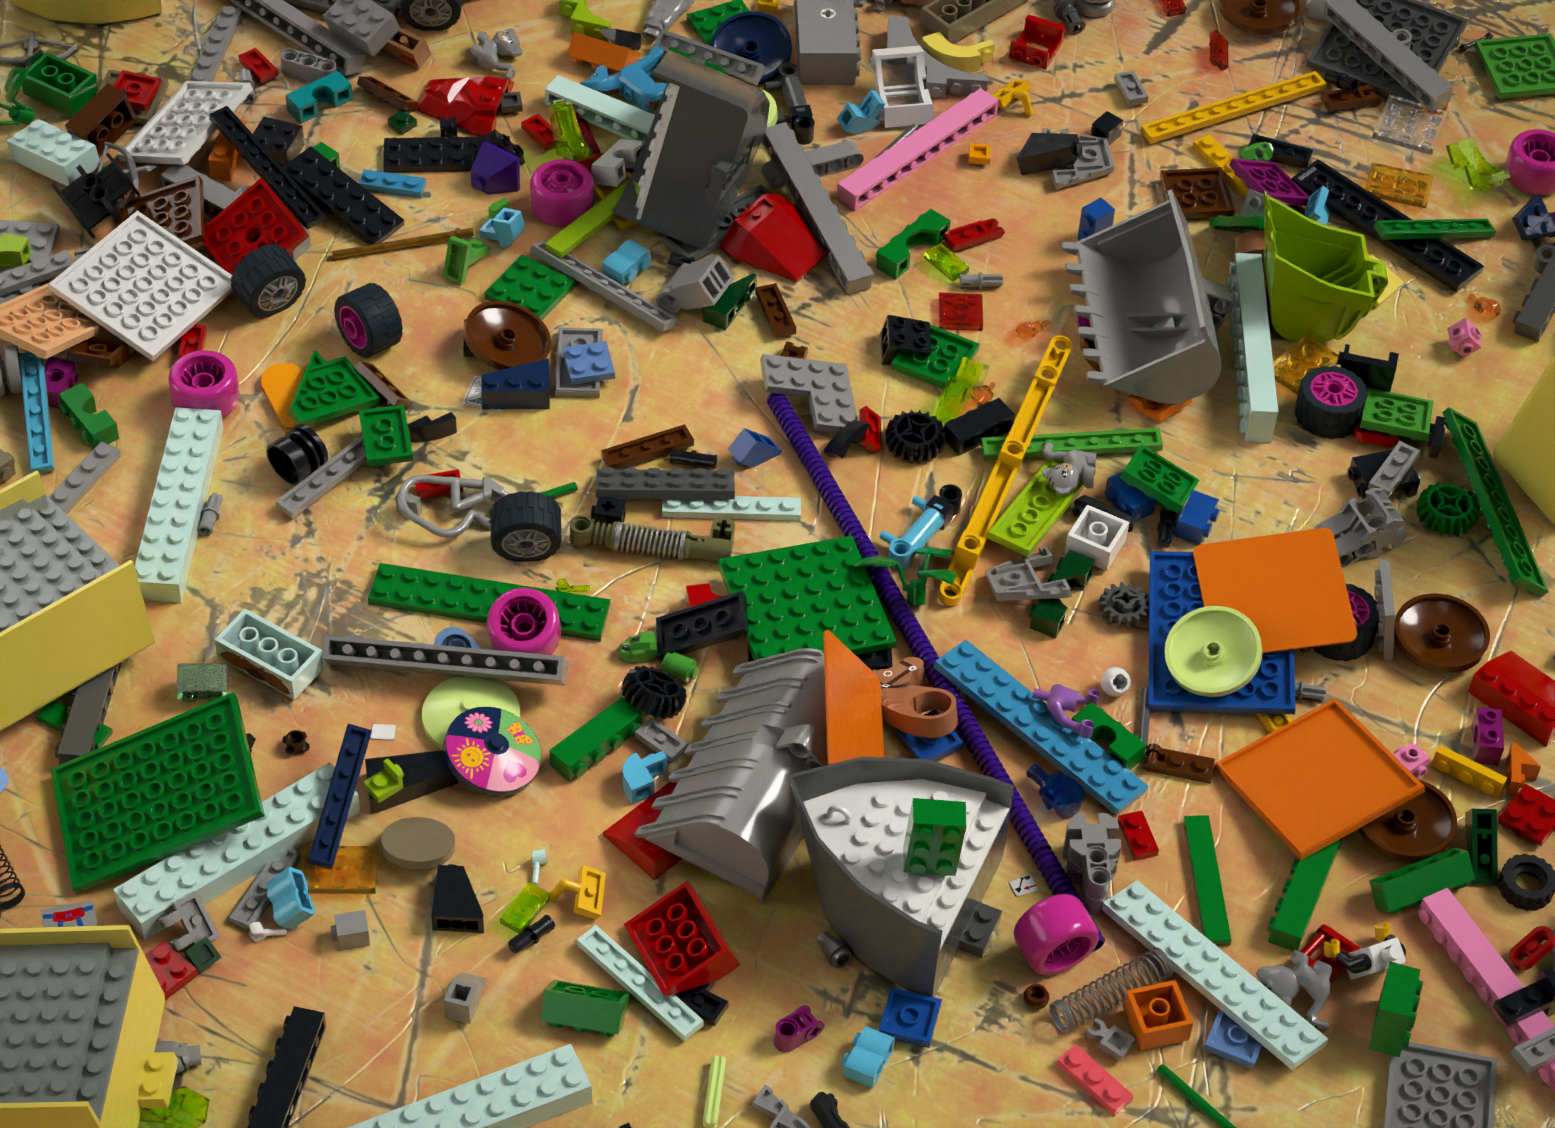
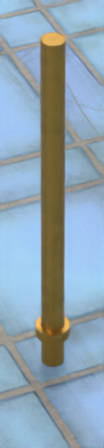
M455 228V231L332 251V255L335 260L447 241L452 236L462 239L474 236L473 228L461 230L460 228Z

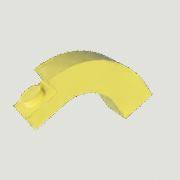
M940 32L922 37L921 42L922 49L931 57L947 66L964 72L978 71L981 63L993 60L994 43L991 39L971 46H958L948 42Z

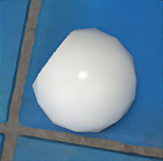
M1120 667L1107 669L1101 676L1100 681L1102 690L1111 697L1123 696L1129 690L1131 684L1129 674Z

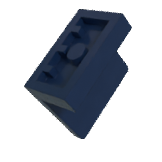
M1540 195L1533 196L1512 218L1522 240H1536L1546 236L1549 238L1555 237V212L1548 213Z

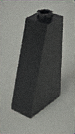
M443 750L365 759L367 779L384 769L383 761L387 758L393 764H398L404 773V777H402L403 789L384 801L378 803L369 794L371 814L458 784V779L452 774L445 761Z

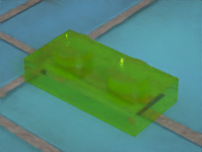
M942 243L925 251L924 258L952 282L959 279L960 274L969 273V266Z
M529 882L502 914L500 924L520 934L524 931V927L530 925L549 902L550 893Z

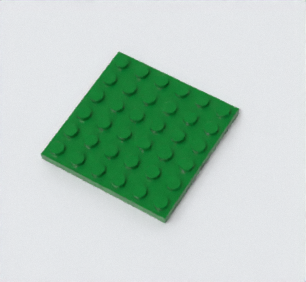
M853 536L718 559L717 565L728 594L743 591L747 596L749 634L744 636L754 661L802 648L818 649L824 653L823 634L825 630L833 633L855 655L896 648V638L865 565L854 569L855 563L862 558Z

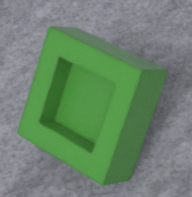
M503 197L488 207L489 218H495L503 208L510 209V201Z

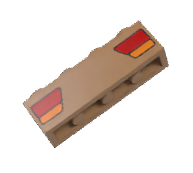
M402 28L381 49L419 69L431 55L425 39Z

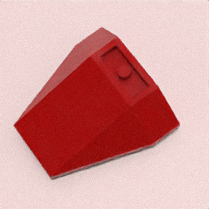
M763 194L734 219L720 245L723 251L737 261L795 282L803 278L827 256V253L797 208L780 194Z

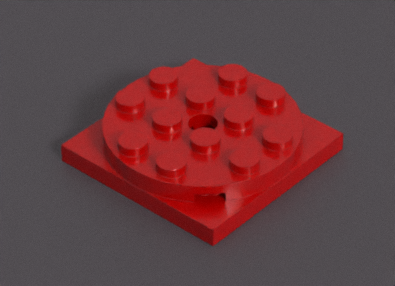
M261 177L205 226V241H202V243L221 267L233 275L232 273L237 264L251 251L262 246L279 245L291 256L294 249L309 237V234ZM256 235H260L259 239L252 243L253 238Z

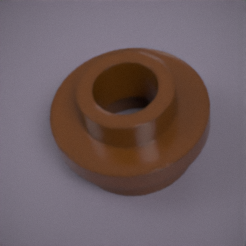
M1032 984L1025 989L1023 1000L1032 1009H1042L1049 1002V993L1043 985Z

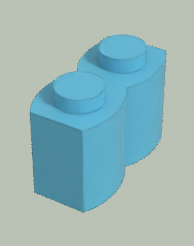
M627 240L617 251L611 253L603 261V274L622 286L626 285L636 278L637 273L646 270L650 266L651 252L635 241Z
M288 867L267 882V897L273 903V918L279 926L292 930L315 914L314 904L308 893V884L301 870Z
M865 1026L861 1033L857 1032L852 1043L853 1050L851 1053L846 1052L842 1060L841 1067L844 1068V1077L874 1088L893 1052L895 1037Z

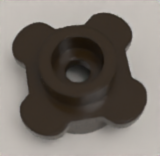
M293 730L285 735L282 740L286 744V753L293 755L301 751H308L310 745L306 742L307 734L299 730Z

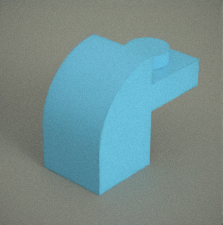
M870 90L860 106L847 103L837 117V120L845 132L860 134L870 131L880 123L877 116L885 106V103L877 91Z
M503 208L495 218H489L479 229L480 236L497 240L500 248L510 247L525 229L522 212Z
M664 751L649 754L643 759H640L636 752L625 761L623 765V790L632 805L653 795V778L667 773L668 758Z

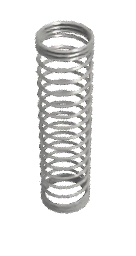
M1154 947L1149 952H1145L1143 956L1140 955L1136 959H1131L1129 963H1124L1123 967L1119 966L1116 970H1111L1109 974L1098 977L1096 981H1091L1089 985H1084L1075 992H1070L1069 996H1063L1062 1000H1055V1002L1049 1005L1050 1016L1054 1024L1063 1033H1068L1073 1028L1078 1027V1022L1084 1024L1085 1019L1091 1021L1092 1015L1098 1017L1099 1012L1105 1013L1106 1008L1112 1009L1113 1005H1119V1001L1124 1002V999L1122 1000L1118 997L1115 988L1112 986L1111 977L1117 982L1125 998L1126 993L1118 980L1117 973L1122 976L1130 990L1132 989L1124 973V970H1126L1136 987L1139 988L1138 982L1131 972V966L1137 971L1144 986H1149L1139 971L1137 962L1143 966L1146 975L1151 981V985L1153 983L1158 984L1160 979L1165 980L1171 977L1173 968L1170 959L1162 949ZM1154 952L1161 958V960L1163 961V963H1164V965H1165V968H1164L1162 962L1158 959V957H1156V956L1154 955ZM1144 959L1149 962L1157 976V982L1152 979L1149 970L1145 966ZM1156 960H1157V961L1159 962V964L1161 965L1163 971H1162V970L1160 969V967L1158 966ZM1104 981L1111 987L1112 992L1117 998V1003L1111 1000L1109 993L1105 989ZM1097 984L1104 990L1106 997L1110 1001V1007L1104 1003L1098 992ZM1091 989L1096 992L1100 1002L1103 1004V1011L1098 1008L1092 997ZM1084 992L1090 997L1097 1010V1014L1091 1011L1085 1000ZM1072 994H1075V1000L1070 997ZM1077 996L1080 997L1084 1002L1087 1010L1089 1011L1090 1018H1087L1084 1015L1078 1003ZM1070 999L1076 1004L1078 1010L1080 1011L1083 1017V1022H1081L1077 1018L1074 1010L1072 1009ZM1057 1007L1064 1015L1067 1027L1060 1020ZM1072 1015L1076 1020V1026L1074 1025Z

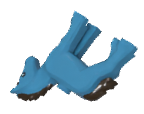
M655 45L646 57L627 65L611 76L608 75V70L605 66H598L589 80L580 82V84L608 96L621 93L627 101L633 102L640 109L651 113L656 112L667 83L655 84L653 79L657 77L652 76V72L661 62V58L664 57V51L658 45Z

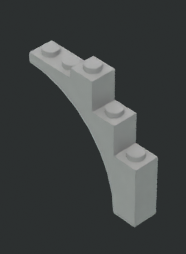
M889 16L887 48L919 46L910 30L909 18ZM924 51L926 79L923 82H925V89L929 90L931 98L945 99L946 94L969 95L980 88L987 91V75L972 74L954 69L939 62ZM913 57L886 59V63L905 64V81H915Z

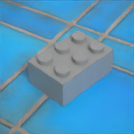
M337 0L323 15L332 32L372 57L400 30L394 14L372 0Z

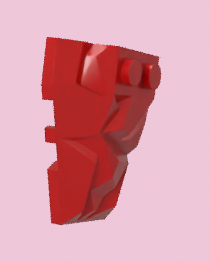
M491 76L429 80L417 105V111L437 120H440L439 117L450 119L456 116L457 124L464 127L466 133L483 137L496 128L497 109L504 93L512 91L514 81Z

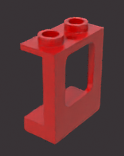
M1028 14L1025 19L1024 30L1016 42L1011 41L1009 58L1047 69L1064 41L1065 25ZM1028 42L1047 47L1049 50H1040L1026 44Z

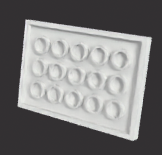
M186 81L129 141L124 149L131 154L137 163L184 165L189 162L195 152L200 150L206 140L212 137L213 133L217 130L215 125L209 120V114L225 106H228L234 112L253 89L250 83ZM119 152L117 154L120 162L127 161L122 153Z

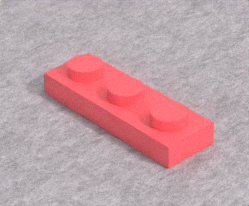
M1075 1044L1058 1058L1057 1066L1113 1116L1133 1101L1134 1095L1078 1045Z

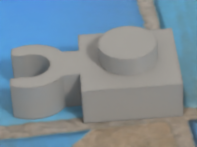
M1097 1018L1094 1020L1093 1026L1099 1031H1093L1090 1028L1086 1031L1088 1039L1100 1041L1099 1049L1120 1062L1136 1041V1038L1115 1025L1110 1030L1107 1029L1105 1023Z

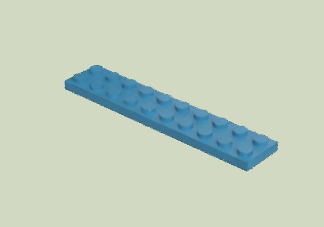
M964 640L935 661L934 669L1116 816L1146 793L1149 786L1123 767L1120 762L1110 756L1090 738H1082L1078 732L1061 726L1048 710L1047 704L1044 701L1032 698L1033 693L968 640Z

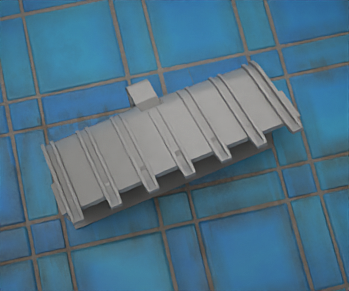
M1171 189L1167 191L1170 200L1075 243L1062 242L1061 249L1078 257V263H1066L1065 269L1066 272L1081 277L1082 284H1070L1069 289L1070 293L1084 297L1086 306L1074 305L1073 310L1074 314L1089 319L1091 327H1078V335L1094 341L1096 348L1083 349L1082 355L1085 359L1099 363L1101 372L1088 371L1086 373L1087 380L1159 403L1183 404L1186 400L1198 397L1208 391L1218 380L1222 364L1216 332L1234 306L1230 289L1226 285L1203 278L1187 221Z
M796 649L735 667L732 675L743 678L736 688L722 691L718 695L716 701L726 703L720 714L703 720L700 727L710 730L702 741L688 745L684 753L693 756L687 767L672 771L668 780L678 783L672 794L655 799L651 807L655 810H662L656 822L639 826L634 834L637 838H646L645 840L758 896L757 902L764 903L804 837L789 778L794 773L828 765L824 653L818 649Z

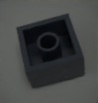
M263 117L253 132V135L282 167L297 157L305 145L302 125Z

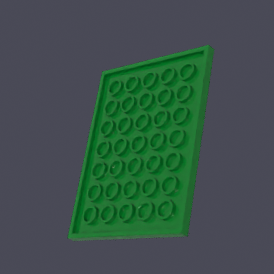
M234 692L51 768L72 890L76 894L265 816L238 698Z

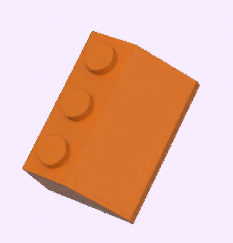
M573 32L567 56L573 58L572 62L584 65V62L591 63V68L594 69L598 66H605L610 69L609 73L615 74L627 65L637 62L641 53Z

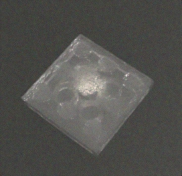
M1389 95L1372 138L1432 155L1449 111L1438 108L1431 112L1421 103Z

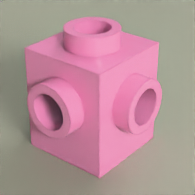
M1467 318L1447 328L1450 339L1448 344L1454 353L1457 352L1464 358L1482 348L1480 341L1481 333Z
M1413 742L1406 747H1399L1393 755L1417 779H1421L1427 773V765L1430 758L1424 750L1418 748Z

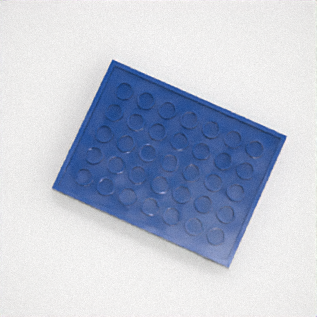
M1150 551L1148 708H1150V711L1295 714L1294 650L1262 654L1260 667L1251 681L1236 692L1224 696L1205 697L1196 695L1182 688L1173 679L1165 660L1167 636L1180 618L1193 610L1204 607L1193 552Z

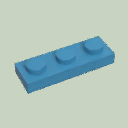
M364 169L359 184L367 191L421 198L426 186V178Z

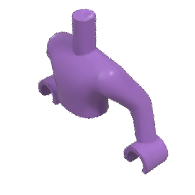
M1061 684L1053 685L1050 692L1034 688L1032 698L1047 701L1048 710L1061 726L1078 732L1082 738L1091 737L1094 727L1093 721L1082 720L1081 723L1072 721L1063 710L1074 712L1076 704L1088 705L1091 702L1097 706L1100 700L1099 690L1090 689L1087 696L1078 695L1079 691L1064 687Z

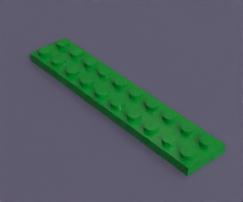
M1448 407L1442 412L1445 417V426L1453 437L1451 438L1452 443L1458 449V457L1464 464L1465 474L1473 485L1472 491L1478 497L1480 510L1486 516L1488 521L1486 523L1487 527L1494 535V543L1502 555L1501 560L1509 571L1508 577L1514 585H1519L1528 592H1533L1543 597L1549 590L1477 422Z
M379 563L368 596V604L487 623L489 610L498 597L516 588H531L544 593L555 604L560 619L561 635L601 641L611 606V599Z

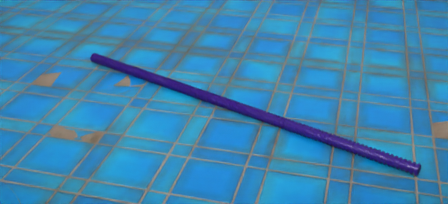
M771 393L767 397V404L844 536H853L862 559L880 556L786 395ZM865 565L874 588L902 633L903 638H905L914 657L923 660L924 673L931 686L947 690L955 696L958 716L956 729L964 743H966L974 760H976L982 774L1013 785L1010 776L1005 768H1003L1000 759L996 756L997 754L988 739H986L987 737L970 711V708L965 700H963V696L960 694L957 686L933 668L935 661L940 657L934 650L933 645H931L917 618H915L914 613H912L911 608L887 567ZM1014 785L1009 820L1027 848L1028 853H1030L1035 865H1037L1053 895L1070 894L1084 903L1078 892H1076L1071 880H1069L1068 875L1065 874L1064 868L1058 862L1057 856L1051 850V846L1048 844L1047 839L1044 838V834L1039 826H1037V822L1032 814H1030V810ZM1099 929L1098 943L1093 951L1100 949L1105 943V938Z

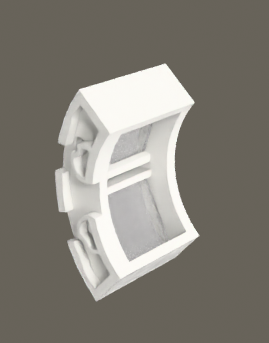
M909 46L872 50V57H869L870 69H873L875 91H877L885 103V106L878 114V118L883 122L884 127L911 126L913 124L923 125L932 121L933 103L929 90L925 89L923 80L926 79L922 47Z

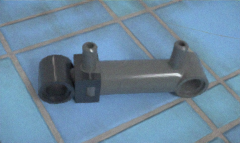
M784 63L779 67L778 81L765 82L764 89H781L789 115L778 116L776 124L789 123L790 129L795 133L798 144H810L814 140L815 121L812 118L811 107L807 105L802 89L799 67L793 63Z

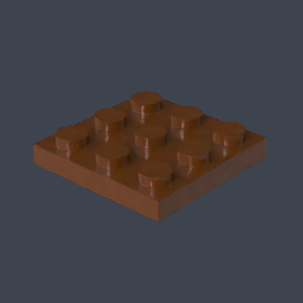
M1222 167L1161 170L1160 180L1166 201L1170 200L1167 191L1172 189L1185 219L1218 217V215L1234 216L1235 210Z

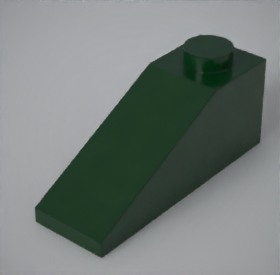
M753 273L730 284L714 306L702 307L703 322L727 330L755 293L757 275Z
M1472 808L1465 812L1466 846L1475 880H1472L1471 883L1498 885L1497 809Z

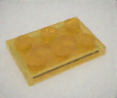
M1372 162L1366 190L1383 200L1427 208L1434 175Z
M1306 334L1273 362L1275 381L1298 395L1301 380L1305 377L1306 373L1317 367L1337 366L1338 354Z
M302 846L300 870L306 878L308 893L376 894L379 846H339L332 870L308 864L312 846Z

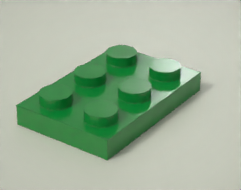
M404 405L359 410L367 467L413 461Z

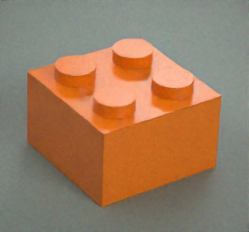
M1176 980L1126 990L1123 1010L1134 1038H1136L1139 1051L1190 1039L1193 1021Z

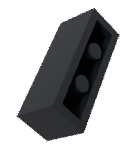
M1000 398L986 402L984 405L970 410L955 419H951L944 424L946 443L960 456L980 446L981 438L999 437L1009 432L1014 424L1015 413Z

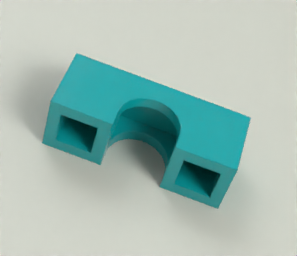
M339 71L285 95L287 111L300 124L318 116L317 103L329 102L336 108L353 100L352 84Z

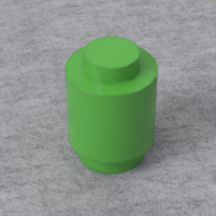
M674 652L673 654L667 653L665 655L661 670L670 673L671 677H676L688 683L691 679L694 680L696 678L699 666H697L696 660Z

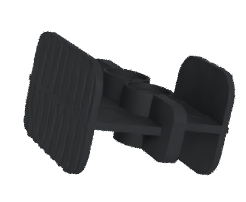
M109 153L106 155L112 163L97 174H87L82 166L79 165L76 169L82 176L60 191L55 184H52V187L93 240L96 237L90 229L112 214L117 222L122 219L115 210L117 200L131 189L134 190L137 196H140L138 190Z

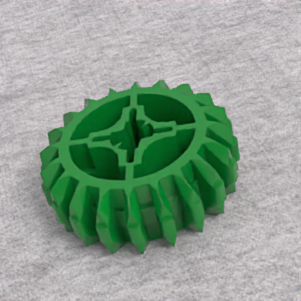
M1446 481L1443 485L1436 482L1434 486L1429 485L1428 488L1423 489L1420 498L1417 500L1416 514L1419 515V521L1424 522L1425 528H1431V533L1438 531L1440 536L1445 533L1449 538L1452 534L1459 537L1461 533L1467 534L1469 529L1475 526L1479 516V504L1476 501L1477 497L1472 496L1471 491H1465L1464 486L1457 487L1456 483L1449 485Z

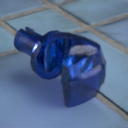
M1033 764L1027 770L1026 776L1040 786L1039 796L1042 797V801L1048 811L1053 808L1062 819L1073 817L1080 811L1084 802V789L1077 781L1057 772L1049 775L1038 764Z

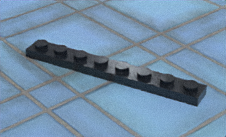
M228 106L209 114V120L254 171L266 181L279 199L307 230L325 221L324 213Z

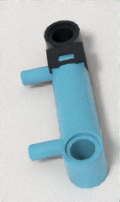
M953 484L944 485L939 491V497L934 495L928 502L915 496L912 499V504L923 509L924 512L900 538L886 531L881 532L880 539L890 544L888 558L896 559V562L900 563L902 571L910 567L911 560L916 555V550L923 548L940 528L944 530L952 521L953 516L960 512L961 489ZM893 566L890 567L891 569L898 571L897 568Z

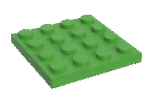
M1551 33L1475 41L1474 48L1499 99L1555 94V40Z

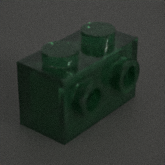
M227 663L177 665L178 699H182L184 702H196L197 699H207L211 702L228 694Z

